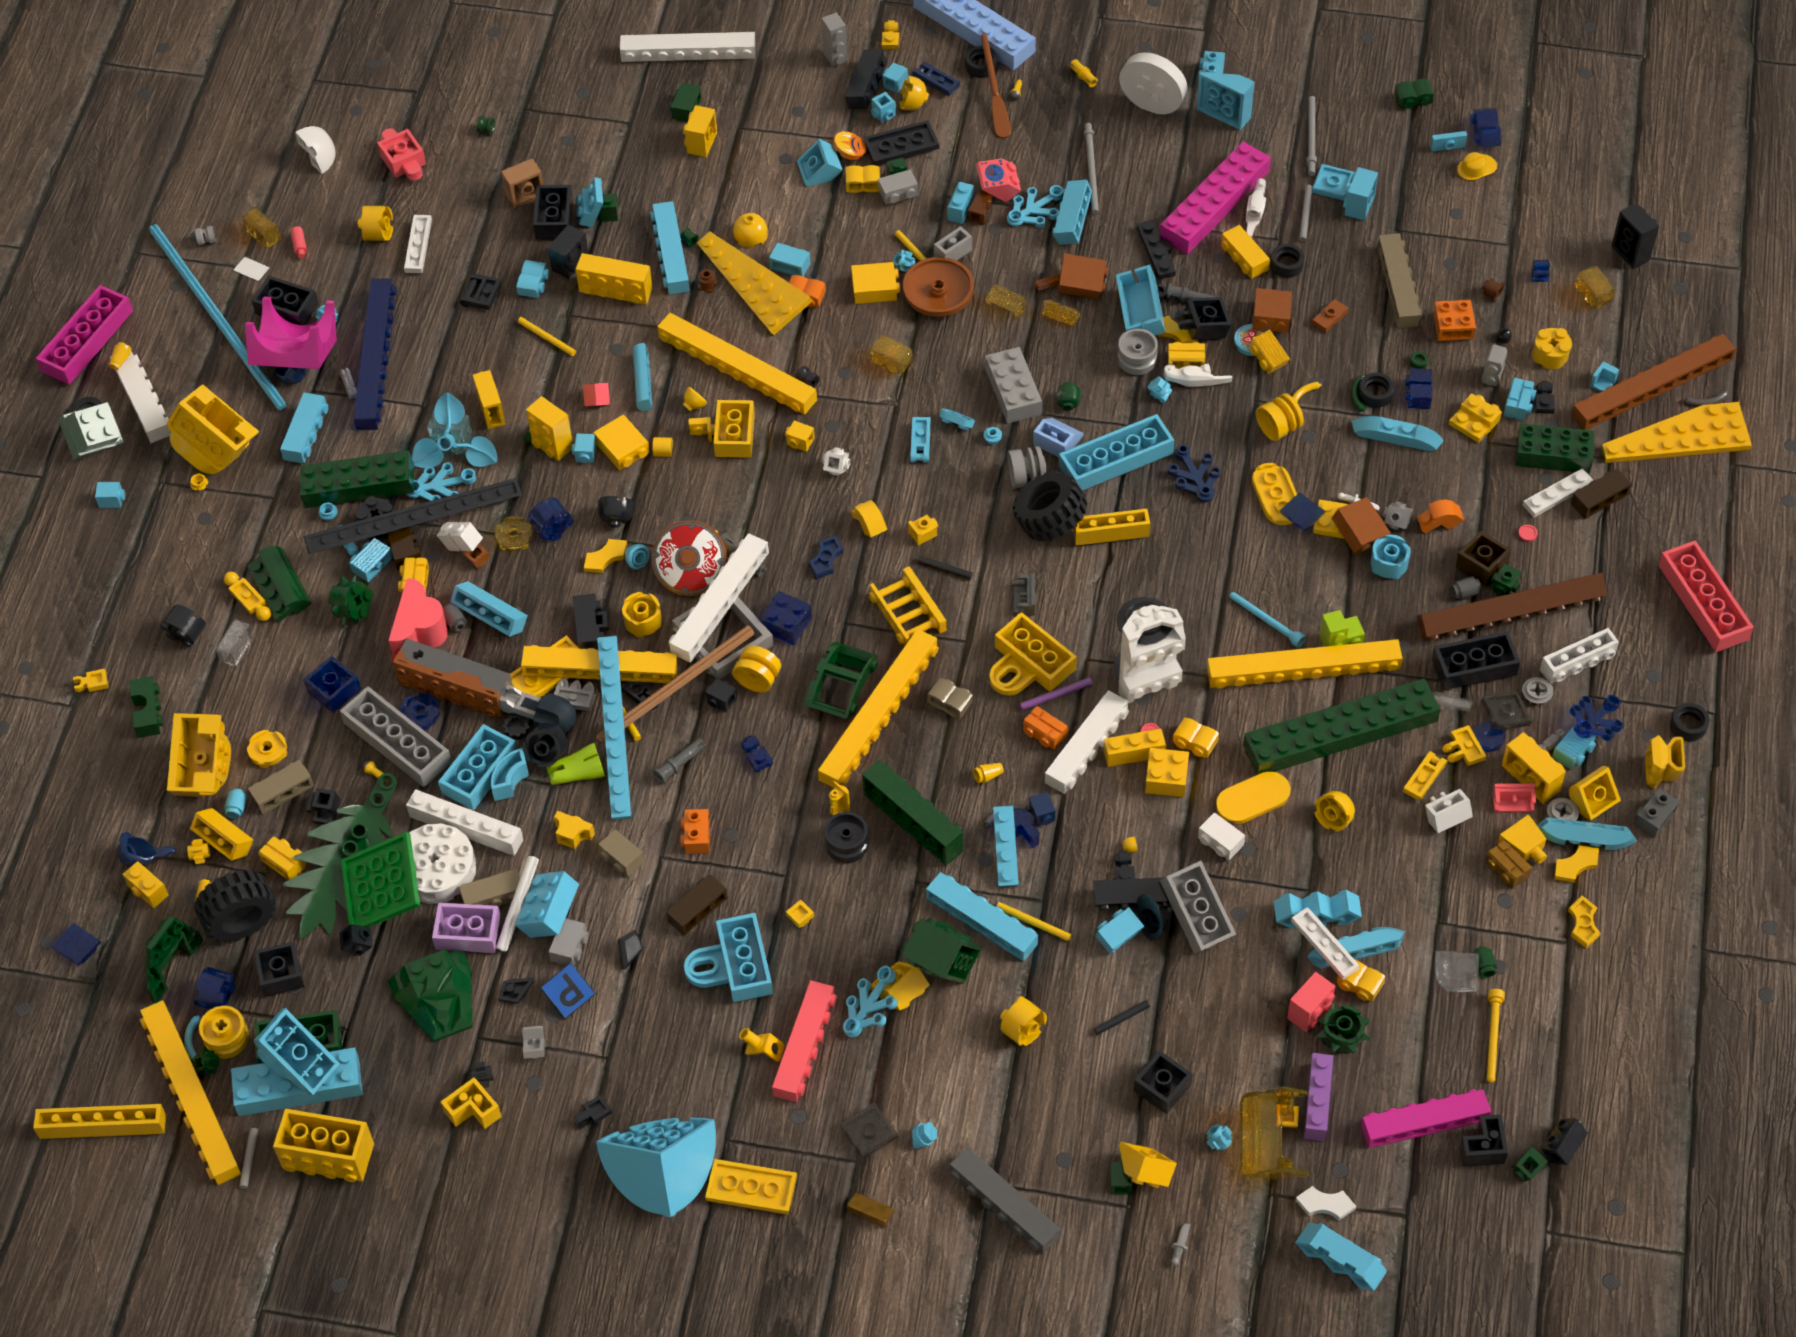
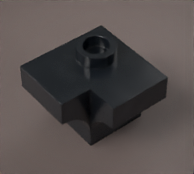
M316 788V792L310 793L306 811L314 813V823L327 824L335 821L341 799L336 791Z

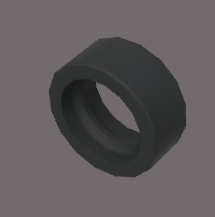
M983 46L971 48L965 57L967 72L978 78L988 77L986 65L980 66L972 63L977 58H985ZM990 48L994 71H996L997 55L996 52Z
M1292 244L1277 246L1271 254L1270 266L1272 271L1280 277L1290 278L1297 276L1304 266V252ZM1282 256H1290L1298 262L1287 266L1279 263L1277 259Z
M1367 374L1361 379L1358 391L1359 398L1364 404L1373 408L1386 406L1392 400L1394 383L1385 374ZM1380 385L1387 390V393L1372 395L1366 391V387Z
M1681 704L1673 712L1670 722L1671 730L1675 736L1682 737L1685 741H1697L1707 732L1710 722L1709 714L1698 704ZM1682 715L1694 716L1701 722V727L1698 729L1685 728L1678 719Z

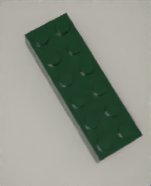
M409 450L300 466V497L306 508L318 507L324 503L339 504L366 500L370 496L380 498L414 493V462Z
M878 760L862 773L863 794L942 864L947 866L963 852V831L960 826L949 821L944 812H939L930 800H925L916 788H911L902 776L896 775L888 764Z

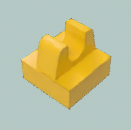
M799 900L786 911V916L798 928H801L814 917V912L802 900Z

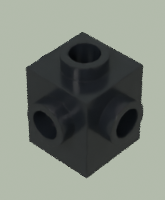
M350 924L339 933L341 951L361 956L373 947L371 929L361 925Z

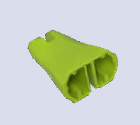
M591 743L571 755L558 759L553 765L546 767L547 773L550 775L551 785L605 777L595 743Z

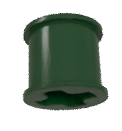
M687 228L681 233L680 239L692 247L698 242L699 236L693 233L690 228Z

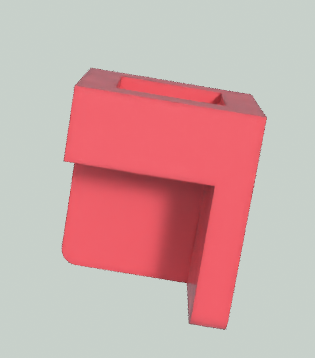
M608 383L583 385L584 406L609 405Z

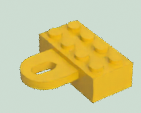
M1021 612L995 634V648L1005 656L991 668L990 684L1000 694L1015 695L1023 691L1035 680L1051 692L1076 670L1077 656ZM1007 673H1016V676L1010 682H1000Z

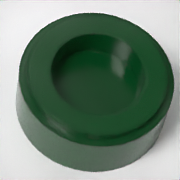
M1415 352L1411 355L1410 365L1416 370L1425 369L1429 358L1423 352Z

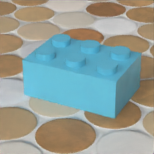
M565 871L536 874L523 907L518 914L515 926L530 938L559 935L579 883Z

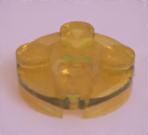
M519 516L507 517L504 519V522L500 525L498 523L495 528L496 541L502 550H523L529 546L532 540L533 532L530 523L528 524L524 518ZM513 531H516L517 535L511 536L509 534H512Z

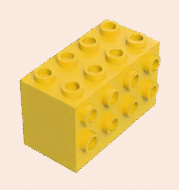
M285 1109L273 1148L282 1168L286 1171L295 1172L297 1170L303 1171L308 1175L320 1174L330 1179L338 1177L344 1178L348 1182H363L374 1147V1141L366 1122Z

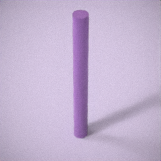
M1088 677L1019 703L1020 709L1023 711L1092 685V680Z

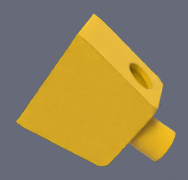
M1529 815L1500 834L1498 844L1506 840L1525 861L1533 858L1538 864H1541L1547 858V855L1542 851L1546 838Z

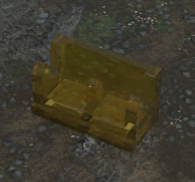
M994 284L985 299L988 305L994 304L1008 310L1017 318L1021 316L1027 307L1025 297Z

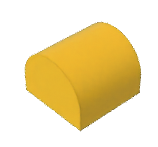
M654 437L653 456L672 457L673 438Z
M1278 1104L1276 1126L1297 1128L1299 1106Z

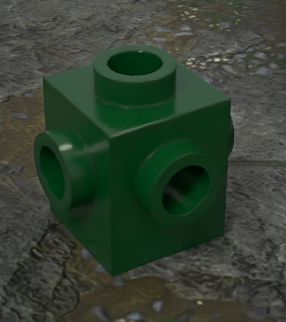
M1504 564L1500 572L1496 571L1491 579V582H1493L1491 590L1501 596L1517 592L1522 572Z

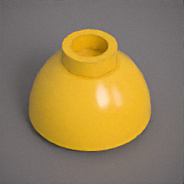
M687 387L684 393L685 402L683 405L690 411L704 407L707 401L691 387Z

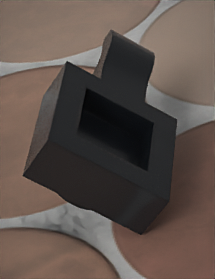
M600 1094L584 1104L583 1109L585 1111L577 1114L574 1119L576 1120V1126L581 1129L590 1120L596 1124L611 1115L612 1109Z

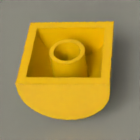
M1601 766L1569 788L1571 801L1577 805L1579 813L1588 820L1594 819L1621 801L1610 769L1607 766Z

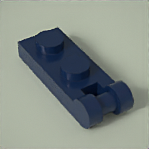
M923 62L919 69L912 72L913 77L919 78L948 96L960 86V81L926 62Z

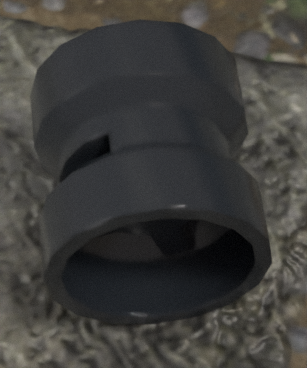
M807 366L800 367L794 378L813 388L817 386L820 377L816 373H812Z

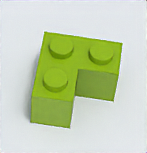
M1341 610L1322 615L1319 637L1324 647L1364 643L1365 633L1357 616L1345 619Z

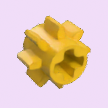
M203 839L193 840L192 845H188L189 860H195V864L205 863L206 858H210L209 844L203 843Z

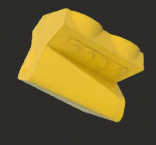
M1660 735L1650 739L1649 749L1646 750L1645 755L1646 784L1655 789L1662 781L1676 782L1685 769V755L1682 737L1672 738L1668 745L1665 744Z

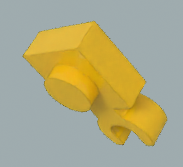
M105 669L86 672V677L84 678L81 676L73 678L75 684L80 683L74 686L75 692H82L86 688H88L89 692L108 688L107 672Z

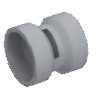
M207 226L206 229H195L198 246L204 245L207 242L216 243L213 226Z

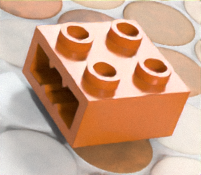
M1471 300L1435 302L1433 316L1438 341L1474 339L1476 325Z

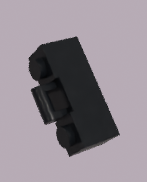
M595 593L573 596L578 648L598 650L597 638L604 637V631L609 630L608 612L601 611L600 600H596ZM597 619H601V624H597Z

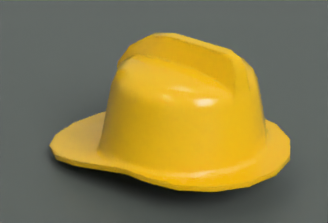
M1472 152L1466 155L1463 161L1459 163L1457 172L1463 179L1477 180L1494 173L1497 169V163L1488 155Z

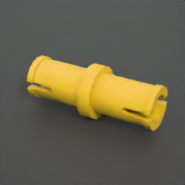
M1077 59L1071 62L1070 68L1077 73L1080 80H1084L1089 87H1094L1097 84L1098 79L1090 73L1088 67H1084Z

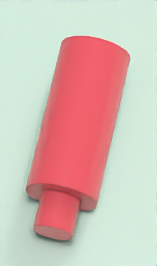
M293 227L290 233L294 253L298 255V258L302 259L307 253L303 229L301 227Z

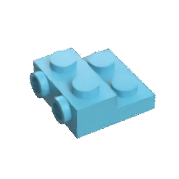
M594 177L592 184L588 185V189L582 188L580 195L577 194L575 204L578 205L576 216L579 217V225L593 227L603 205L601 178Z

